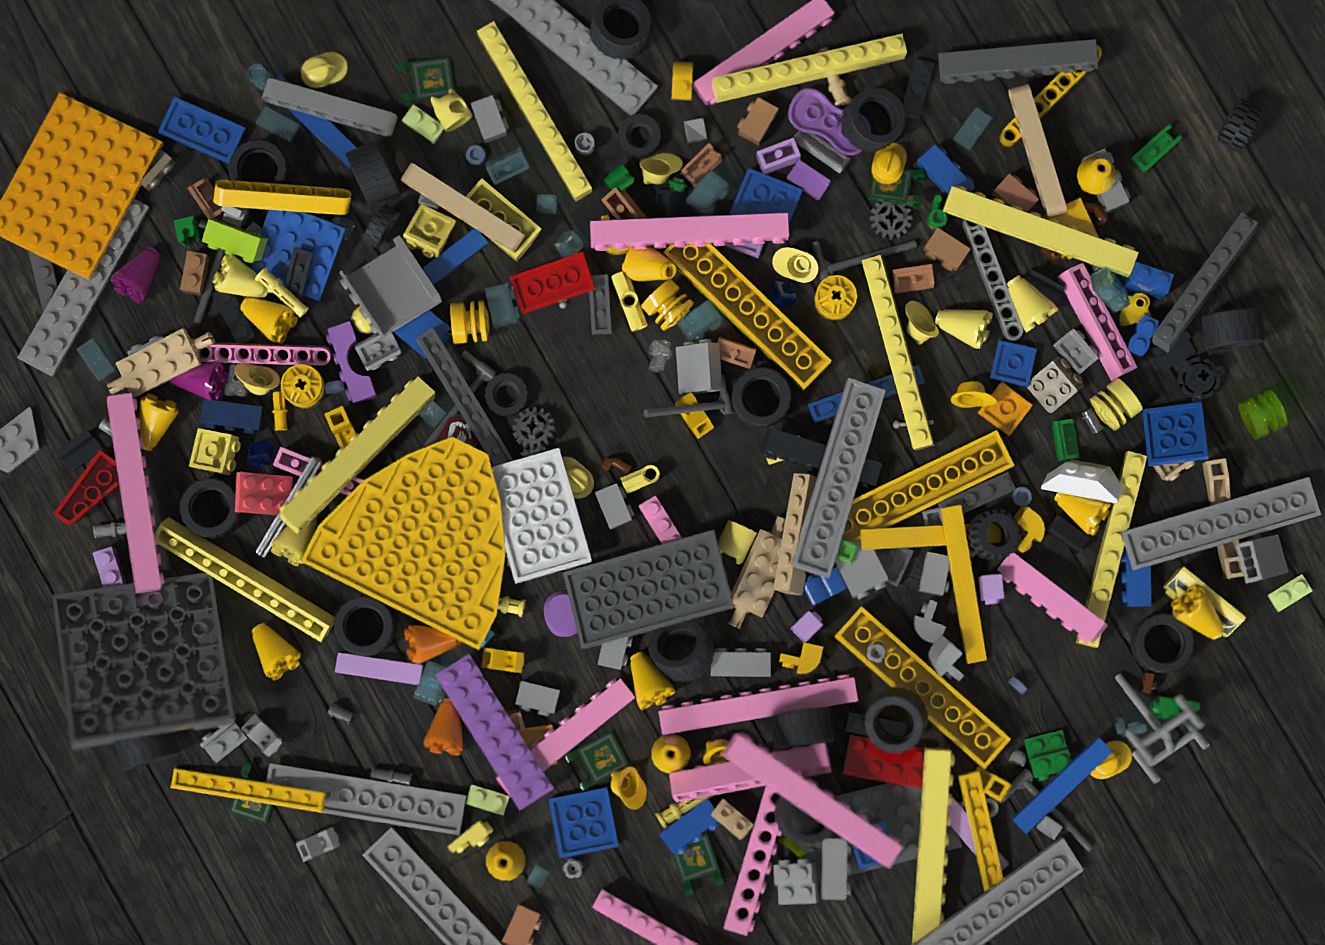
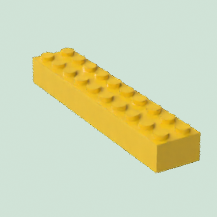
M706 243V246L703 247L686 244V247L676 248L674 245H670L663 252V255L673 262L676 269L802 391L831 364L832 360L710 243Z
M996 430L853 499L841 539L855 543L861 540L860 530L888 528L1012 468L1014 463L998 431Z
M862 606L834 636L891 688H906L919 695L926 705L928 721L982 769H985L1011 740ZM880 643L884 646L886 656L881 662L875 663L873 660L868 659L867 648L871 644Z

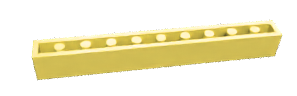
M494 21L477 31L478 37L575 202L592 193V187Z
M899 34L714 77L711 85L716 103L902 60L905 58L907 50L903 35Z
M956 185V187L952 186L943 208L945 213L1126 277L1131 275L1138 252L1134 251L1135 248L1123 245L1122 247L1116 245V241L1112 239H1099L1095 233L1087 231L1085 234L1078 231L1079 228L1067 225L1066 227L1060 225L1058 220L1049 218V220L1041 218L1042 215L1036 212H1030V214L1023 212V208L1012 205L1009 207L1004 205L1002 200L994 198L992 201L985 198L986 195L975 192L973 194L967 192V188Z
M879 255L862 260L913 449L917 451L935 446L884 259Z
M419 377L414 381L411 379L405 385V390L401 394L397 393L391 399L392 403L387 408L385 406L382 407L377 413L378 416L373 421L369 420L363 427L364 430L360 434L356 433L350 439V444L346 448L342 447L336 453L337 457L332 462L329 460L322 467L323 471L318 476L316 474L313 475L308 481V485L304 489L300 488L295 493V498L290 503L286 502L281 507L280 519L296 534L313 520L435 399V391Z
M1130 451L1124 454L1118 477L1123 487V493L1118 503L1112 502L1085 605L1086 609L1103 622H1105L1124 548L1121 533L1129 529L1147 459L1145 455ZM1101 634L1094 643L1090 641L1085 643L1078 637L1076 643L1096 648L1099 645Z
M170 517L159 525L155 534H157L158 544L318 641L321 642L329 634L336 617L203 537L193 533V531Z
M925 747L912 945L943 923V913H940L941 905H944L945 893H942V885L946 884V873H943V865H947V853H944V850L949 842L946 826L950 825V814H947V806H951V794H948L949 786H952L953 783L950 766L954 765V754H951L949 749Z

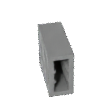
M711 339L699 340V344L684 342V346L676 347L679 394L687 395L690 392L692 394L722 390L719 343H711Z
M1278 534L1236 545L1246 583L1289 573Z
M861 540L854 543L858 545L852 564L835 558V563L853 599L857 597L858 600L868 596V591L874 588L878 591L886 587V582L889 581L874 549L862 550Z

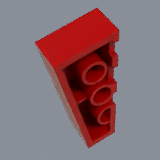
M99 450L53 515L71 526L118 487L119 478L116 461Z

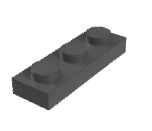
M593 275L592 279L596 290L589 292L592 335L612 334L608 275Z

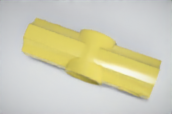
M622 271L611 276L631 331H637L648 326L638 301V296L626 272ZM626 297H633L635 303L631 306L624 303Z

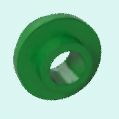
M674 177L673 181L669 180V189L684 192L685 188L688 187L684 179Z

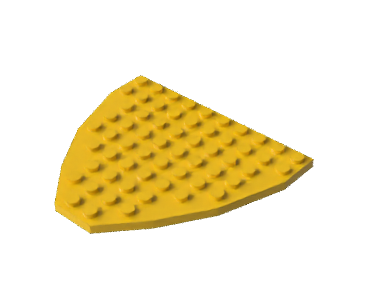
M450 437L404 456L364 480L318 526L301 562L479 650L497 615L506 553L501 502L488 454L454 437Z

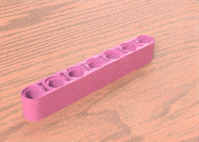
M214 343L206 347L210 352L208 357L202 356L201 352H199L201 362L325 365L332 359V351L329 347L316 345ZM220 349H228L229 357L221 356ZM240 349H247L249 357H241ZM260 349L268 351L269 356L267 359L260 357ZM283 349L287 351V359L280 358V350ZM300 350L307 352L308 358L306 360L299 358L298 352ZM325 351L328 356L327 360L319 359L318 352Z

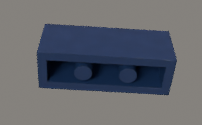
M203 399L200 422L205 424V428L217 429V426L225 427V431L236 432V429H243L244 433L255 435L256 431L261 432L264 408Z

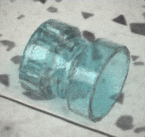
M254 64L247 70L248 80L254 83L260 90L265 89L267 79H273L272 75L261 64Z

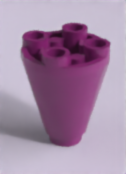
M151 247L141 251L112 275L110 280L116 285L114 289L121 295L126 293L131 296L130 298L134 302L140 304L147 296L161 255Z
M220 362L203 363L170 381L176 386L207 400L221 401L223 386L228 381V373L224 372L223 365Z

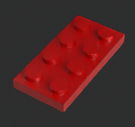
M584 252L510 277L522 315L596 290Z
M850 735L843 775L921 789L925 749L913 747L903 753L885 752L877 748L869 738Z

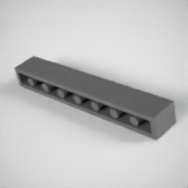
M1096 39L938 53L941 82L946 84H952L961 80L965 82H973L976 79L994 80L995 77L1010 79L1018 75L1031 77L1043 73V75H1052L1054 72L1072 73L1074 70L1089 72L1098 68Z
M1241 212L1155 331L1152 339L1153 344L1167 353L1170 352L1255 234L1258 222Z

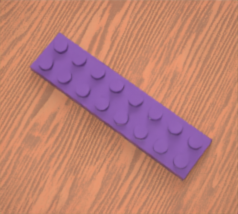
M470 654L436 674L437 679L519 810H522L554 789Z

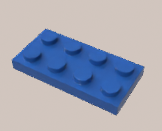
M174 97L158 133L229 164L230 157L233 155V151L238 148L246 128Z

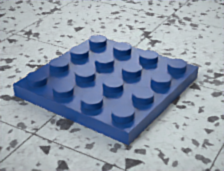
M269 210L260 236L268 238L262 260L250 263L249 268L257 274L265 267L269 268V272L276 278H280L284 286L294 247L313 251L314 256L304 296L321 301L347 228L308 212Z

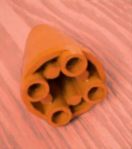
M410 625L407 629H404V636L406 641H409L410 647L407 648V656L415 664H420L461 644L460 640L432 626Z
M446 698L443 699V703L438 708L424 738V745L430 748L432 753L441 754L442 751H447L451 755L459 756L463 750L461 715L451 699Z

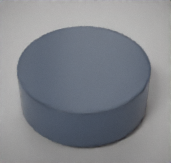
M473 145L468 148L466 158L470 164L477 166L485 161L486 153L481 146Z
M341 380L331 381L324 385L325 392L328 394L341 392L345 389L344 383Z
M1018 487L1012 493V501L1019 507L1027 506L1032 500V493L1026 487Z
M1012 676L1008 681L1020 694L1023 695L1027 691V687L1016 677Z

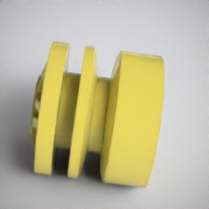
M1118 378L1106 386L1109 396L1100 391L1098 392L1099 398L1093 396L1090 399L1100 419L1115 431L1120 428L1119 423L1122 425L1126 423L1123 413L1133 418L1143 410L1134 393Z

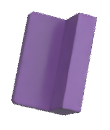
M799 159L786 178L818 201L830 185L829 179Z

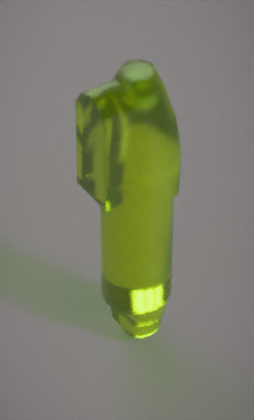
M781 834L778 840L787 849L790 848L799 858L808 859L806 853L794 841Z

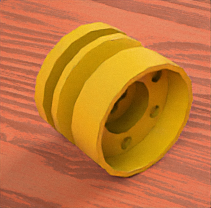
M840 275L829 276L822 280L814 298L815 307L819 314L830 320H841L848 316L856 303V288L849 279ZM833 293H834V294H838V293H839V294H840V297H839L840 300H838V299L833 300V299H832Z
M672 279L664 282L641 305L649 316L657 312L659 313L655 320L657 324L664 319L666 320L661 325L663 331L680 322L694 304L691 300L682 304L687 295L683 294L678 298L675 296L680 288Z
M484 300L479 301V310H475V303L471 301L469 311H466L463 302L450 303L454 344L467 343L468 334H472L474 342H478V333H481L483 342L488 341L490 330L489 316Z
M305 364L294 365L283 374L281 391L284 397L294 406L303 409L312 408L323 399L325 382L313 367ZM300 381L307 383L306 385H304L303 390L297 387L300 385Z

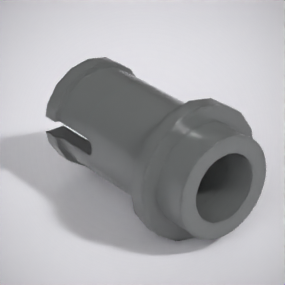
M1090 408L1081 414L1083 415L1082 419H1085L1092 434L1104 427L1098 420L1095 410L1093 411Z
M542 444V449L538 446H535V450H532L531 447L527 450L524 448L521 455L525 458L546 452L547 450L544 444Z
M332 703L327 714L331 715V718L333 716L349 724L354 712L338 706V703Z

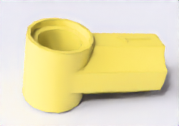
M648 465L620 479L628 494L649 484L656 483L660 478V471L657 467ZM649 469L656 471V477L652 480L646 478V472Z

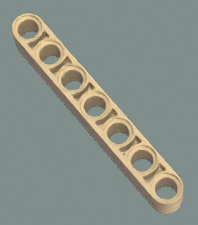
M1026 84L1009 89L1010 101L1047 218L1067 213L1065 200L1030 87Z
M413 163L409 165L400 179L417 192L513 253L525 237L509 224Z

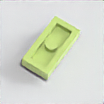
M414 105L402 119L403 123L433 144L445 130L440 123Z
M1300 574L1267 596L1276 610L1280 612L1312 592V589L1304 576Z
M471 785L465 804L504 815L510 796Z

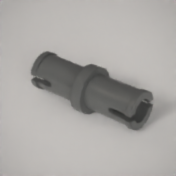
M373 767L370 779L410 786L412 774L396 772L395 769L384 770Z

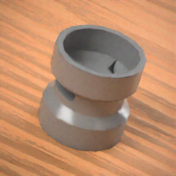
M581 133L576 137L575 146L577 152L585 156L594 151V139L590 134Z

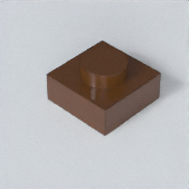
M1143 673L1140 693L1151 694V690H1155L1156 679H1153L1154 674Z

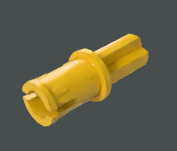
M276 391L273 393L274 411H272L275 418V431L288 430L286 420L288 410H286L285 397L282 391Z

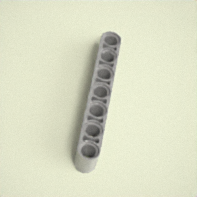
M267 79L262 99L268 103L384 136H392L397 116L391 112L276 79Z
M964 219L962 224L1003 335L1008 341H1016L1023 334V327L985 226L977 224L975 227H971L968 225L967 220ZM981 236L984 239V244L977 245L974 242V237ZM981 255H989L991 262H982ZM988 273H995L998 277L997 281H990ZM995 291H1002L1005 296L1004 299L998 300L995 297ZM1003 309L1010 310L1011 317L1004 318L1001 311ZM1015 327L1018 330V335L1015 337L1011 336L1008 329Z

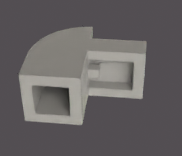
M222 206L221 210L225 212L222 220L240 228L246 223L251 208Z
M929 600L928 604L924 603L920 614H923V617L914 616L913 625L916 634L922 640L934 644L943 635L946 626L931 621L938 602Z
M941 635L929 651L928 660L930 666L941 677L945 674L948 678L954 677L958 681L964 677L953 665L963 653Z
M256 714L242 727L245 734L268 757L275 753L282 744V739Z
M329 828L296 843L303 861H307L340 846L338 835L334 832L333 828Z

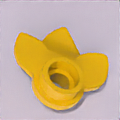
M1136 293L1133 296H1121L1114 304L1122 310L1119 316L1121 326L1137 323L1142 314L1151 316L1148 310L1150 300L1144 293ZM1137 300H1143L1144 304L1142 306H1138L1136 304Z

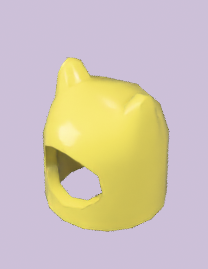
M453 89L448 90V94L441 98L431 97L435 114L446 132L460 127L473 116L463 98Z
M728 520L718 541L720 553L736 558V564L740 565L748 554L757 533Z

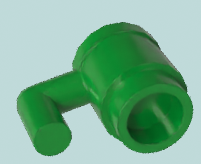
M620 164L608 174L604 181L611 190L619 187L621 191H624L634 183V178Z
M940 195L934 197L933 211L927 217V225L935 231L937 228L943 229L947 222V215L941 210L942 198Z

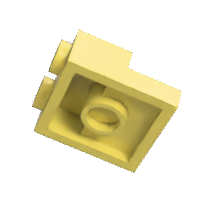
M421 204L404 232L403 241L410 249L418 248L422 250V253L428 258L433 256L438 258L456 224V220Z
M198 428L189 467L230 476L236 467L235 453L240 450L241 446L240 441H238L239 437Z
M479 821L450 844L448 848L452 853L455 851L460 853L469 846L468 841L473 847L477 844L480 847L490 839L488 835L494 830L487 821L484 823Z

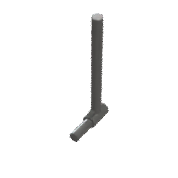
M201 219L199 227L206 229L208 221ZM219 248L193 321L195 323L201 324L215 284L212 283L213 277L216 272H219L221 261L225 255V250Z
M915 240L830 264L826 259L824 260L819 241L811 243L821 281L832 276L834 271L861 264L862 260L879 255L885 257L917 247Z
M465 350L462 353L461 357L475 367L476 374L478 375L469 386L474 394L484 380H492L497 375V372L483 361L480 362L468 351ZM456 405L453 406L424 443L426 447L432 444L445 420L459 413Z
M721 375L722 390L720 391L721 395L718 401L645 409L644 416L654 417L720 409L724 415L734 413L730 393L727 390L725 377Z
M1026 768L1012 781V787L1003 802L1017 789L1026 788L1034 797L1040 792L1031 783L1033 775ZM1056 807L1050 811L1055 819L1088 852L1094 847Z

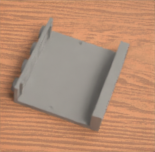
M400 235L393 239L396 247L348 276L344 275L342 271L339 272L342 277L340 282L343 288L351 291L352 294L349 295L355 305H360L361 309L359 311L364 319L368 318L371 323L368 324L374 334L378 333L381 339L442 302L439 293Z

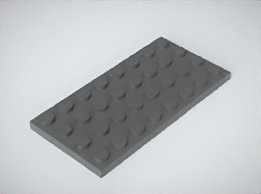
M714 530L563 572L581 649L591 648L734 608Z
M886 783L834 796L838 803L842 801L850 806L849 811L856 814L858 812L866 817L867 820L865 822L868 824L886 819L890 834L898 839V844L903 847L892 865L918 858L922 788L917 789ZM797 806L790 809L792 825L798 831L812 832L821 823ZM950 825L946 826L949 842L948 846H945L944 851L962 847L959 835ZM833 831V833L831 834V836H830L829 838H843V837H841L840 835H838L837 833H835V832ZM797 842L801 859H809V863L817 864L818 883H821L822 842L812 845ZM851 844V855H847V863L851 864L850 875L885 867L879 863L860 870Z

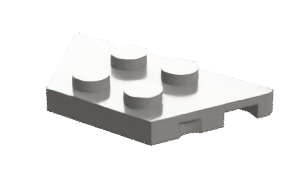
M28 407L0 429V470L11 473L40 450L31 407Z

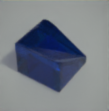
M775 281L770 289L776 306H792L798 298L793 282Z
M266 440L249 444L247 462L255 468L271 464L273 447Z

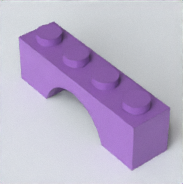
M349 321L327 329L329 332L326 335L329 346L333 345L335 353H332L336 365L340 364L342 369L339 372L340 378L348 386V389L345 390L348 400L353 401L356 405L376 398L377 395L371 378L356 374L349 365V353L358 342L351 322Z

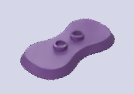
M803 89L796 94L788 111L789 120L796 129L805 133L822 136L842 154L856 155L862 151L854 145L852 146L844 136L841 127L842 109L834 106L824 94L815 89ZM859 113V120L862 126L871 133L870 123Z
M558 591L549 596L544 605V616L549 630L560 637H569L576 634L577 629L568 592Z

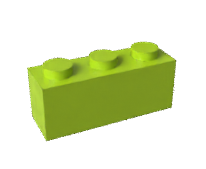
M208 219L202 242L208 244L207 247L214 250L223 249L225 254L230 256L239 255L243 261L248 263L262 260L268 241L266 237L218 219Z

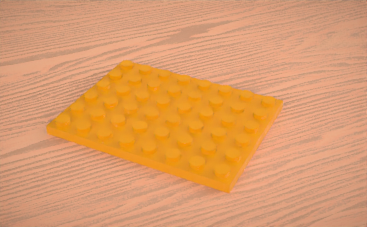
M59 93L0 201V237L90 280L142 185L140 181L149 172L163 143Z

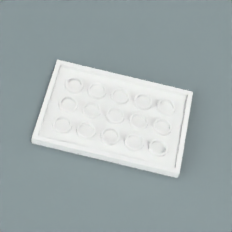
M559 448L491 467L501 502L505 549L515 583L592 562Z

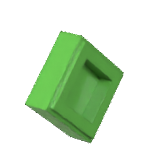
M841 539L836 559L852 564L858 545Z

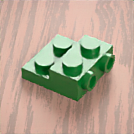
M1154 697V701L1150 703V710L1152 713L1158 714L1157 718L1172 719L1173 716L1183 712V709L1175 699ZM1187 701L1194 711H1199L1200 703Z
M1063 730L1023 739L1033 778H1038L1039 781L1050 779V774H1059L1072 762Z

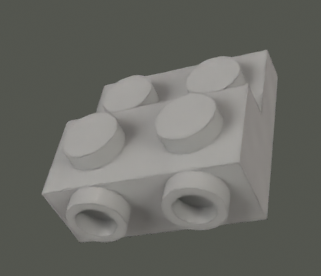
M809 859L797 860V863L791 864V860H780L779 864L774 865L775 885H778L779 905L819 903L816 863H809Z

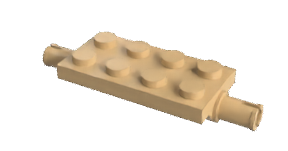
M182 328L116 362L121 377L107 384L108 388H112L109 391L114 395L127 387L129 393H132V398H136L201 365L199 352L201 349L215 343L214 338L209 339L213 336L210 332H207L196 339H191L186 329Z
M777 516L771 532L760 529L731 592L736 609L728 623L729 625L740 629L746 614H749V612L763 617L775 591L773 587L785 519Z

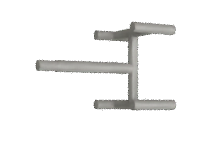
M1118 674L1115 677L1128 697L1155 730L1143 740H1140L1132 729L1126 732L1127 737L1138 749L1132 755L1154 783L1159 782L1161 778L1152 767L1192 739H1195L1203 750L1209 747V743L1197 730V728H1202L1204 723L1182 695L1176 697L1175 701L1183 709V712L1162 725L1124 676ZM1183 723L1189 732L1173 743L1170 730ZM1161 737L1166 748L1153 757L1146 747Z

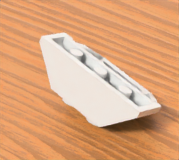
M1077 460L1065 462L1048 473L1041 485V489L1113 503H1118L1123 493V487L1110 466Z

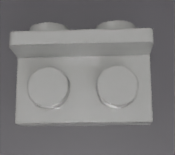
M235 721V724L219 726V730L214 734L209 732L202 738L204 742L200 744L201 747L208 752L215 763L221 761L248 739Z

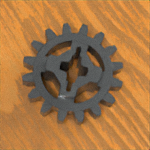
M881 201L882 204L880 205L876 202L875 207L877 210L872 209L871 213L874 216L869 218L870 221H874L871 228H877L875 234L877 235L881 232L882 239L888 235L889 240H892L893 235L899 239L900 232L906 234L905 227L910 228L911 226L907 222L912 220V216L907 215L911 209H905L906 205ZM887 207V211L884 214H878L881 209ZM895 207L898 208L902 213H898L895 210ZM890 211H891L892 218H896V219L893 220L892 225H891L889 219H886V218H888ZM883 223L887 227V230L883 229L880 226V224ZM898 223H903L899 229L895 230V226Z
M536 407L533 408L532 412L527 408L526 414L520 412L521 418H515L514 420L517 425L512 426L513 430L516 431L513 435L515 438H518V444L523 443L525 449L530 445L532 450H535V446L542 449L543 443L549 445L548 438H554L551 432H556L553 426L555 422L551 419L550 413L545 414L544 409L538 412ZM539 418L543 419L546 424L540 422ZM522 433L528 435L529 439L525 438Z

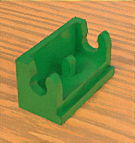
M193 216L174 220L178 242L183 247L190 246L188 237H193L194 235L196 241L199 242V222Z
M1074 420L1054 421L1052 428L1058 462L1080 459Z

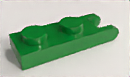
M1168 124L1131 158L1143 173L1183 138L1179 135L1174 139L1167 132L1172 128L1171 124Z

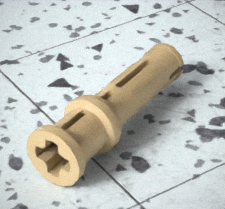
M823 48L818 50L816 54L826 52L829 50L828 48ZM839 75L827 77L830 84L829 91L832 92L836 101L835 106L840 107L848 104L852 99L846 92L845 82L840 79Z

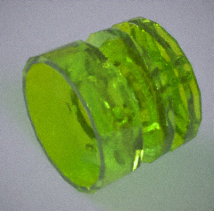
M1271 389L1265 391L1264 395L1262 393L1257 395L1258 404L1253 398L1238 404L1245 427L1255 440L1269 435L1268 426L1274 432L1279 430V427L1284 428L1288 426L1284 407Z

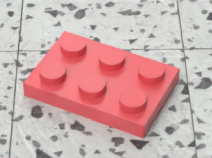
M237 472L235 512L278 515L292 491L293 477Z

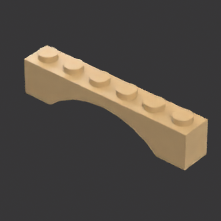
M1226 458L1202 463L1210 506L1231 500ZM1239 540L1217 546L1223 580L1244 576L1236 548Z
M794 473L773 587L774 590L785 594L803 595L806 579L805 570L793 567L791 563L817 477L810 474Z

